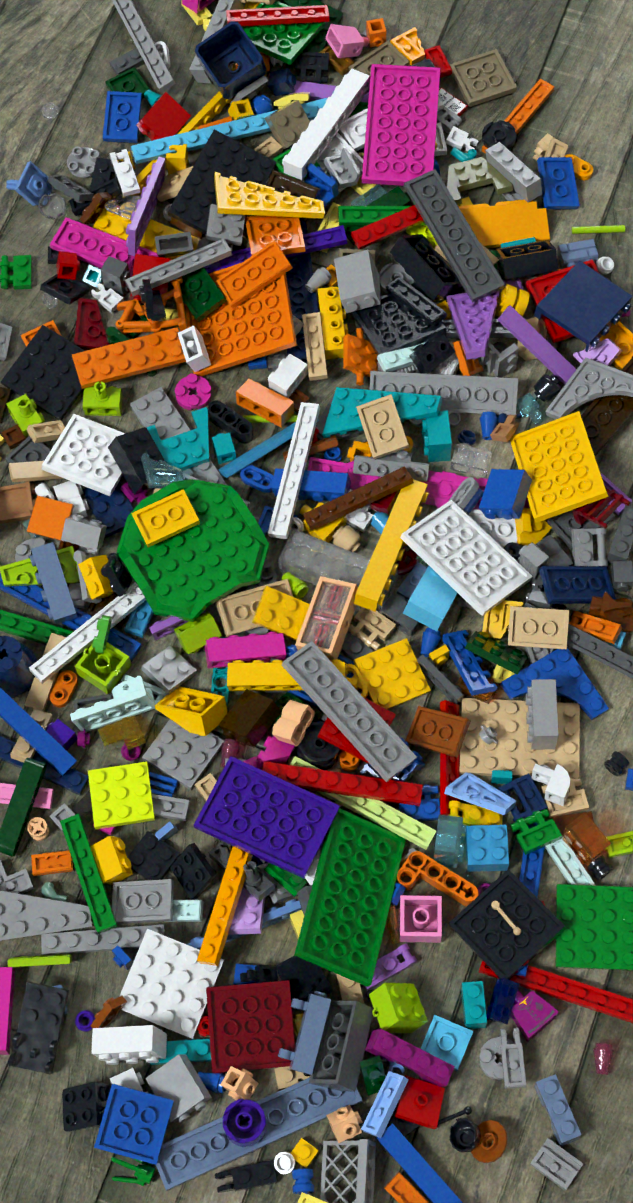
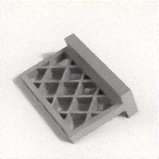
M369 1139L343 1141L340 1143L338 1141H323L320 1200L329 1203L327 1201V1194L333 1189L338 1197L332 1203H339L341 1200L344 1203H349L345 1195L353 1189L356 1192V1199L352 1203H373L375 1142ZM330 1146H337L341 1151L334 1160L329 1156ZM352 1146H358V1155L352 1160L347 1152ZM345 1156L350 1163L342 1171L336 1163ZM354 1166L357 1170V1177L351 1182L346 1173ZM335 1167L340 1174L331 1182L328 1178V1172ZM344 1178L349 1185L341 1193L335 1185Z

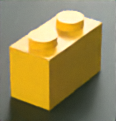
M106 555L90 557L78 564L92 600L108 597L115 593L110 586L108 577L101 574L102 567L108 562Z
M108 836L91 845L103 883L113 885V882H120L133 875L132 865L129 858H127L124 850L125 844L121 838Z

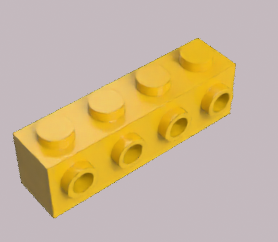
M317 288L326 360L343 358V337L348 334L347 324L343 323V319H346V312L341 307L339 288Z

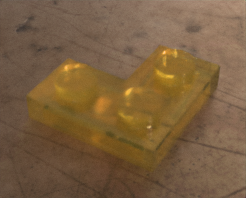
M135 716L125 717L120 721L98 729L104 746L121 739L124 740L128 750L146 743Z

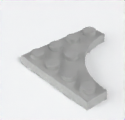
M585 358L545 411L546 415L553 419H559L569 415L580 405L603 396L624 395L633 397V375Z

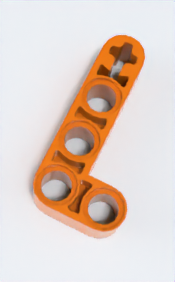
M420 851L412 852L397 874V883L402 884L406 888L405 891L412 889L418 879L421 878L463 906L467 907L478 897V889L475 885ZM419 859L422 861V865L414 866L412 861ZM436 870L440 875L432 877L429 875V872ZM409 876L412 880L405 883L401 880V877ZM448 881H454L457 884V886L454 888H449L446 885V883ZM469 892L472 893V896H469L468 898L465 897V894L468 895Z

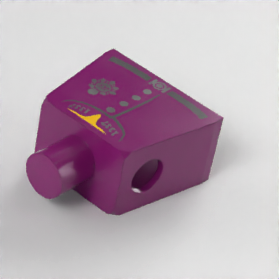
M516 988L507 996L515 1004L510 1009L509 1014L527 1042L552 1022L559 1013L534 991L529 992L524 997Z

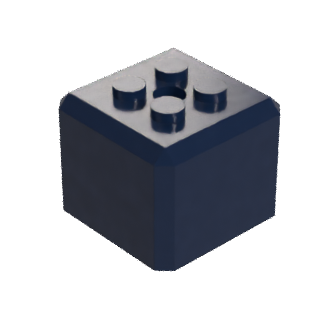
M231 21L196 45L195 53L200 65L224 99L233 98L238 92L266 74V66L262 55L239 22ZM236 63L238 68L235 71L229 70L230 64Z

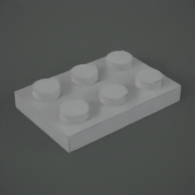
M172 879L113 882L112 911L117 924L173 921L174 881Z

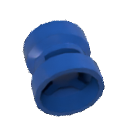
M313 1169L293 1170L292 1178L296 1180L293 1185V1194H301L302 1192L306 1194L314 1193V1185L310 1181L313 1178Z

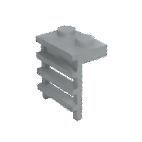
M488 342L486 355L479 357L481 359L480 364L482 366L486 364L488 372H494L495 377H503L516 369L519 348L513 343L499 353Z

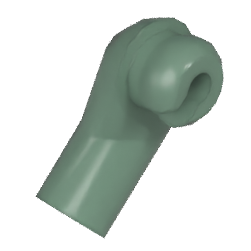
M46 882L42 886L41 891L45 898L68 902V896L59 895L55 892L52 882Z

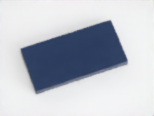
M542 566L539 569L548 604H591L592 596L603 598L604 592L610 594L613 600L616 599L607 566Z

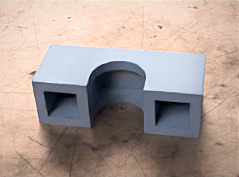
M556 1074L537 1081L534 1088L542 1107L544 1106L548 1112L552 1124L551 1128L558 1145L561 1147L580 1139L581 1132Z

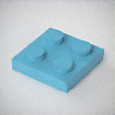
M434 1015L421 1049L455 1066L453 1070L458 1071L473 1031Z

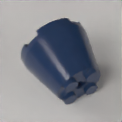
M0 636V688L11 698H14V696L30 690L35 676L30 672L29 667L37 662V658L30 648L13 637Z

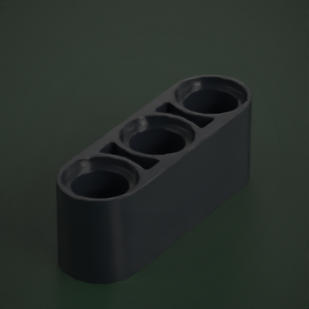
M214 400L209 403L208 415L212 423L226 433H230L233 438L243 444L250 443L253 440V426L248 420L221 401Z

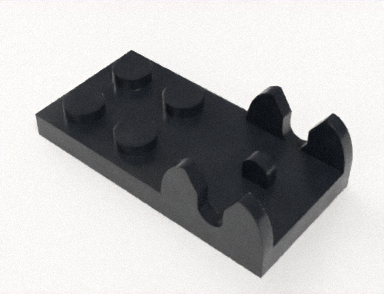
M27 982L17 1033L12 1040L14 1049L8 1059L9 1066L49 1075L53 1073L69 990Z

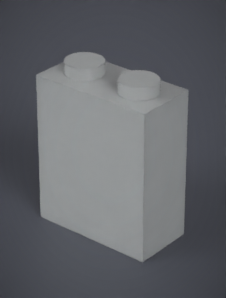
M178 1054L145 1078L155 1095L174 1100L169 1118L170 1122H185L191 1117L190 1113L208 1105L207 1101L212 1098L185 1054Z

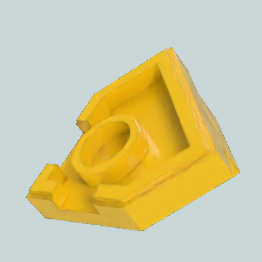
M523 508L520 519H515L517 543L519 545L528 546L532 542L534 544L538 543L552 528L545 520L535 523L531 508Z

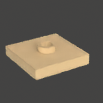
M193 166L167 175L157 195V199L162 202L176 197Z

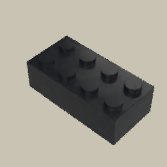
M423 234L400 236L391 249L390 253L393 255L394 260L405 269V272L414 279L416 285L426 293L427 298L431 301L447 300L446 296L458 294L463 288L452 267L435 251L433 245Z

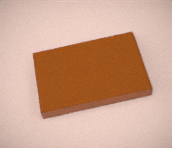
M418 706L405 741L412 746L458 758L471 720Z

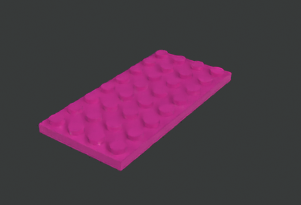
M371 65L362 183L404 186L405 182L433 170L440 68Z

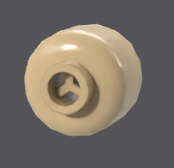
M349 525L341 526L332 536L334 538L333 544L345 554L350 550L354 553L361 545L358 542L360 534Z

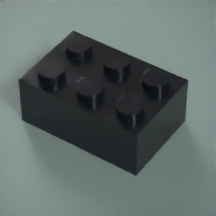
M549 240L496 249V255L499 259L497 262L498 270L505 280L513 281L517 280L518 277H534L539 273L549 274L558 270L556 248Z
M146 427L117 436L108 446L110 453L134 495L157 487L158 484L166 482L172 475L170 468Z

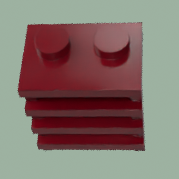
M605 486L608 497L573 509L572 513L575 522L580 525L588 519L606 529L608 525L604 521L622 503L629 506L630 501L625 499L622 494L618 495L614 490L610 491ZM613 499H615L597 518H595Z

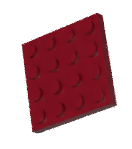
M289 980L206 988L212 1073L228 1072L231 1066L238 1070L290 1066L291 1060L278 1057L281 1048L292 1052L295 1049Z

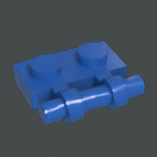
M423 785L422 795H424V800H421L420 806L399 803L400 812L419 822L441 820L439 798L431 799L430 795L438 793V786Z

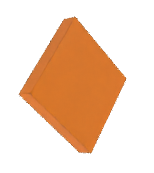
M37 495L27 532L62 541L61 537L65 519L72 515L74 505Z

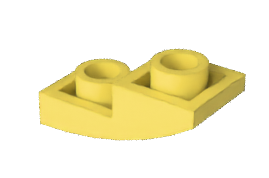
M310 92L285 95L275 100L274 106H278V109L293 100H299L300 104H303L305 101H309Z

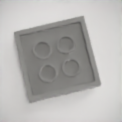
M170 719L142 756V759L172 779L178 780V783L189 790H192L195 786L194 784L198 782L225 742L211 732L207 736L190 733Z

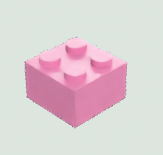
M400 895V942L441 943L442 896Z

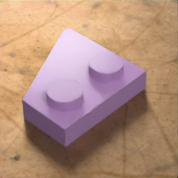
M607 338L600 341L595 348L591 347L588 352L583 350L574 353L573 356L580 363L585 358H589L610 366L622 350L611 339Z

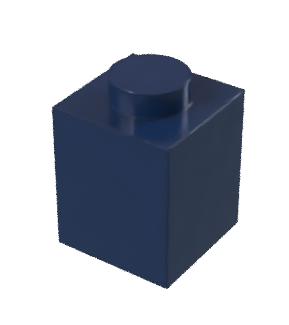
M288 68L270 72L268 87L275 96L294 93L296 77Z

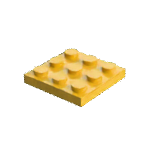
M407 638L356 658L353 661L368 687L370 700L387 710L431 691Z

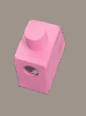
M330 24L325 38L338 58L359 56L363 47H367L369 44L368 37L361 36L355 27Z

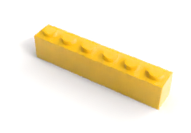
M338 659L331 660L333 665L346 678L347 669L345 662ZM235 660L233 663H228L227 687L229 691H245L246 689L250 691H304L284 669L282 660H273L272 663H264L262 660H254L252 663Z

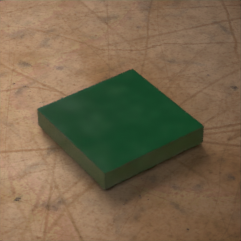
M135 67L105 81L109 91L142 93V99L144 98V93L150 89Z

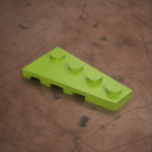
M73 546L56 550L66 583H80L77 562L73 558L75 553ZM30 558L0 567L4 587L38 585L35 573H38L37 566H32Z

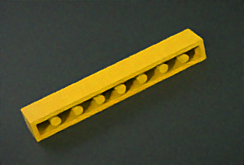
M413 479V484L400 490L355 594V605L375 612L378 605L382 606L386 596L383 593L385 590H389L392 582L390 577L391 575L395 576L398 568L397 560H402L405 551L403 546H407L400 537L403 532L417 523L415 518L420 517L423 509L421 504L422 502L426 503L429 495L426 492L428 484Z

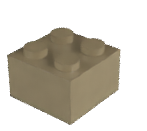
M299 100L288 103L264 118L276 141L283 149L298 142L301 133L306 131L310 123Z

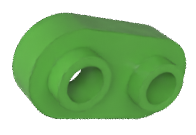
M103 615L102 619H98L97 630L99 632L97 637L94 636L92 648H95L96 653L104 654L111 627V616Z

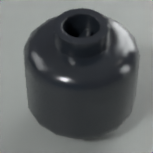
M547 374L542 375L534 385V394L544 402L546 400L552 401L561 391L560 379L554 374L551 376Z

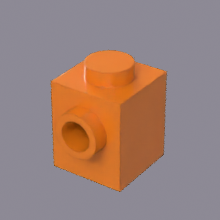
M383 18L366 21V35L369 39V46L379 47L386 42L387 31Z

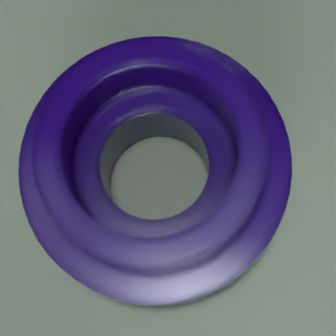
M88 1010L78 1013L75 1018L77 1028L83 1032L92 1030L90 1025L96 1019L95 1015ZM85 1018L90 1019L87 1025L82 1024Z

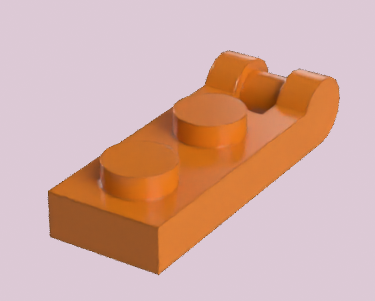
M578 611L573 612L571 615L572 620L569 622L570 625L612 644H615L622 630L621 624Z

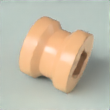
M35 817L29 821L27 830L31 838L36 841H42L48 837L49 827L43 818Z

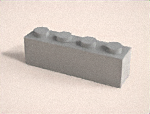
M498 142L485 150L487 161L512 183L513 190L525 201L530 202L542 195L541 179L502 143Z

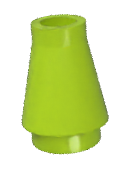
M286 572L282 576V580L288 579L293 597L300 599L307 594L309 588L306 582L290 572Z

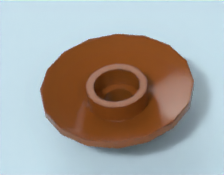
M487 1120L478 1125L481 1132L480 1143L471 1151L473 1157L483 1163H491L499 1159L506 1150L508 1142L504 1126L497 1121Z

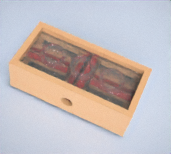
M320 576L295 644L298 650L313 641L330 661L338 659L357 606L354 604L355 594L358 589L356 584Z

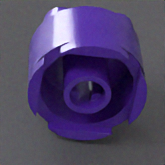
M238 1099L228 1105L223 1115V1128L226 1136L232 1143L240 1147H248L258 1143L266 1132L267 1122L264 1111L255 1101ZM242 1119H244L245 1121L249 1120V1125L247 1127H245L244 1125L241 1126Z

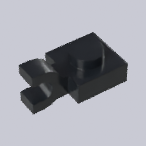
M259 964L255 966V970L249 969L247 973H241V982L278 981L276 965Z

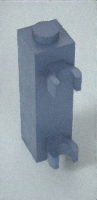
M315 991L314 994L308 995L307 1002L295 998L292 1000L291 1007L304 1010L295 1049L292 1052L281 1048L278 1053V1057L291 1060L289 1068L291 1070L309 1075L313 1073L331 999L326 998L327 994Z

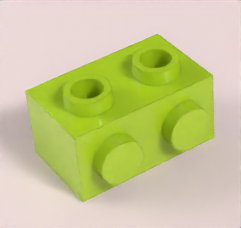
M209 612L201 614L194 622L188 621L174 629L183 650L187 654L198 652L201 647L205 646L206 640L222 636L213 616Z

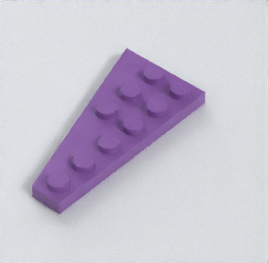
M500 290L474 302L471 301L467 293L446 296L466 359H477L486 355Z

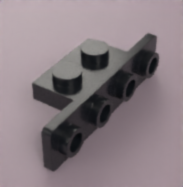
M142 279V286H139L141 303H144L147 318L153 321L166 318L160 291L152 290L150 279Z

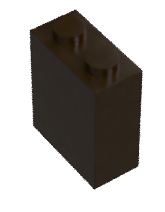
M246 689L219 726L224 731L223 735L227 739H235L242 746L248 745L255 748L282 711L274 700Z

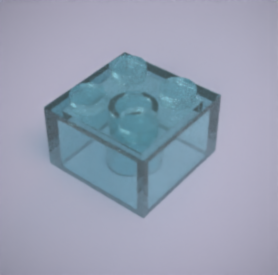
M439 814L434 860L445 867L457 868L458 862H462L464 844H460V842L464 843L466 824H462L463 817Z

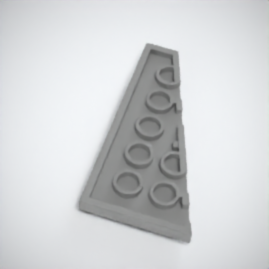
M0 890V941L93 926L88 905Z

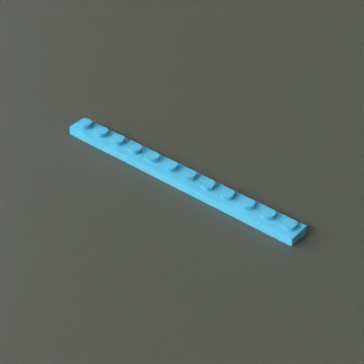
M327 98L301 104L310 121L315 119L319 109L325 105ZM275 111L132 145L131 152L135 163L139 164L156 160L158 157L164 158L167 153H176V150H169L171 145L187 144L188 151L204 148L214 129L234 140L269 132L271 130L264 118Z

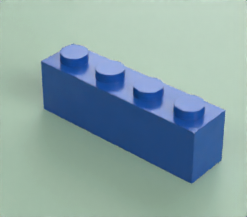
M275 468L271 487L275 497L278 495L284 469ZM305 470L297 500L332 501L349 493L351 486L348 473Z

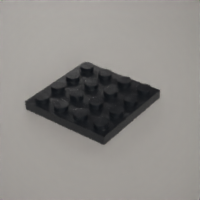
M416 283L410 284L412 287H414L416 290L423 294V292L416 285ZM390 293L380 297V305L351 312L377 356L426 342L427 338L434 333H447L442 321L435 326L430 325Z
M42 325L1 380V384L20 396L26 394L29 400H34L37 407L56 419L62 420L84 390L81 388L72 354L85 350Z
M509 869L448 923L449 927L504 984L566 929L565 925ZM493 901H498L503 912L516 927L521 929L520 935H515L507 921L497 910L492 908L491 904Z

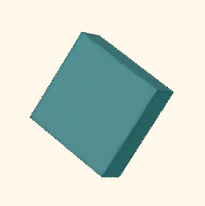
M492 771L491 784H507L512 781V771Z

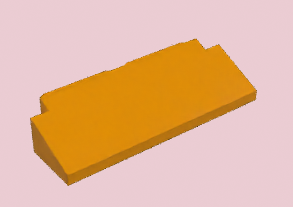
M514 200L497 202L495 206H490L486 203L458 206L478 241L487 249L500 247L502 243L535 237L536 242L550 241L546 208L537 209L536 201Z

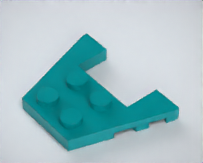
M207 407L191 412L197 427L196 429L164 440L160 439L155 425L146 427L168 467L174 474L209 462Z

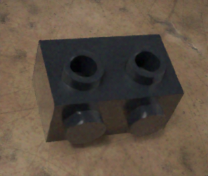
M434 333L427 338L426 343L416 346L413 349L414 352L409 356L420 373L429 374L453 355L455 350L445 334Z

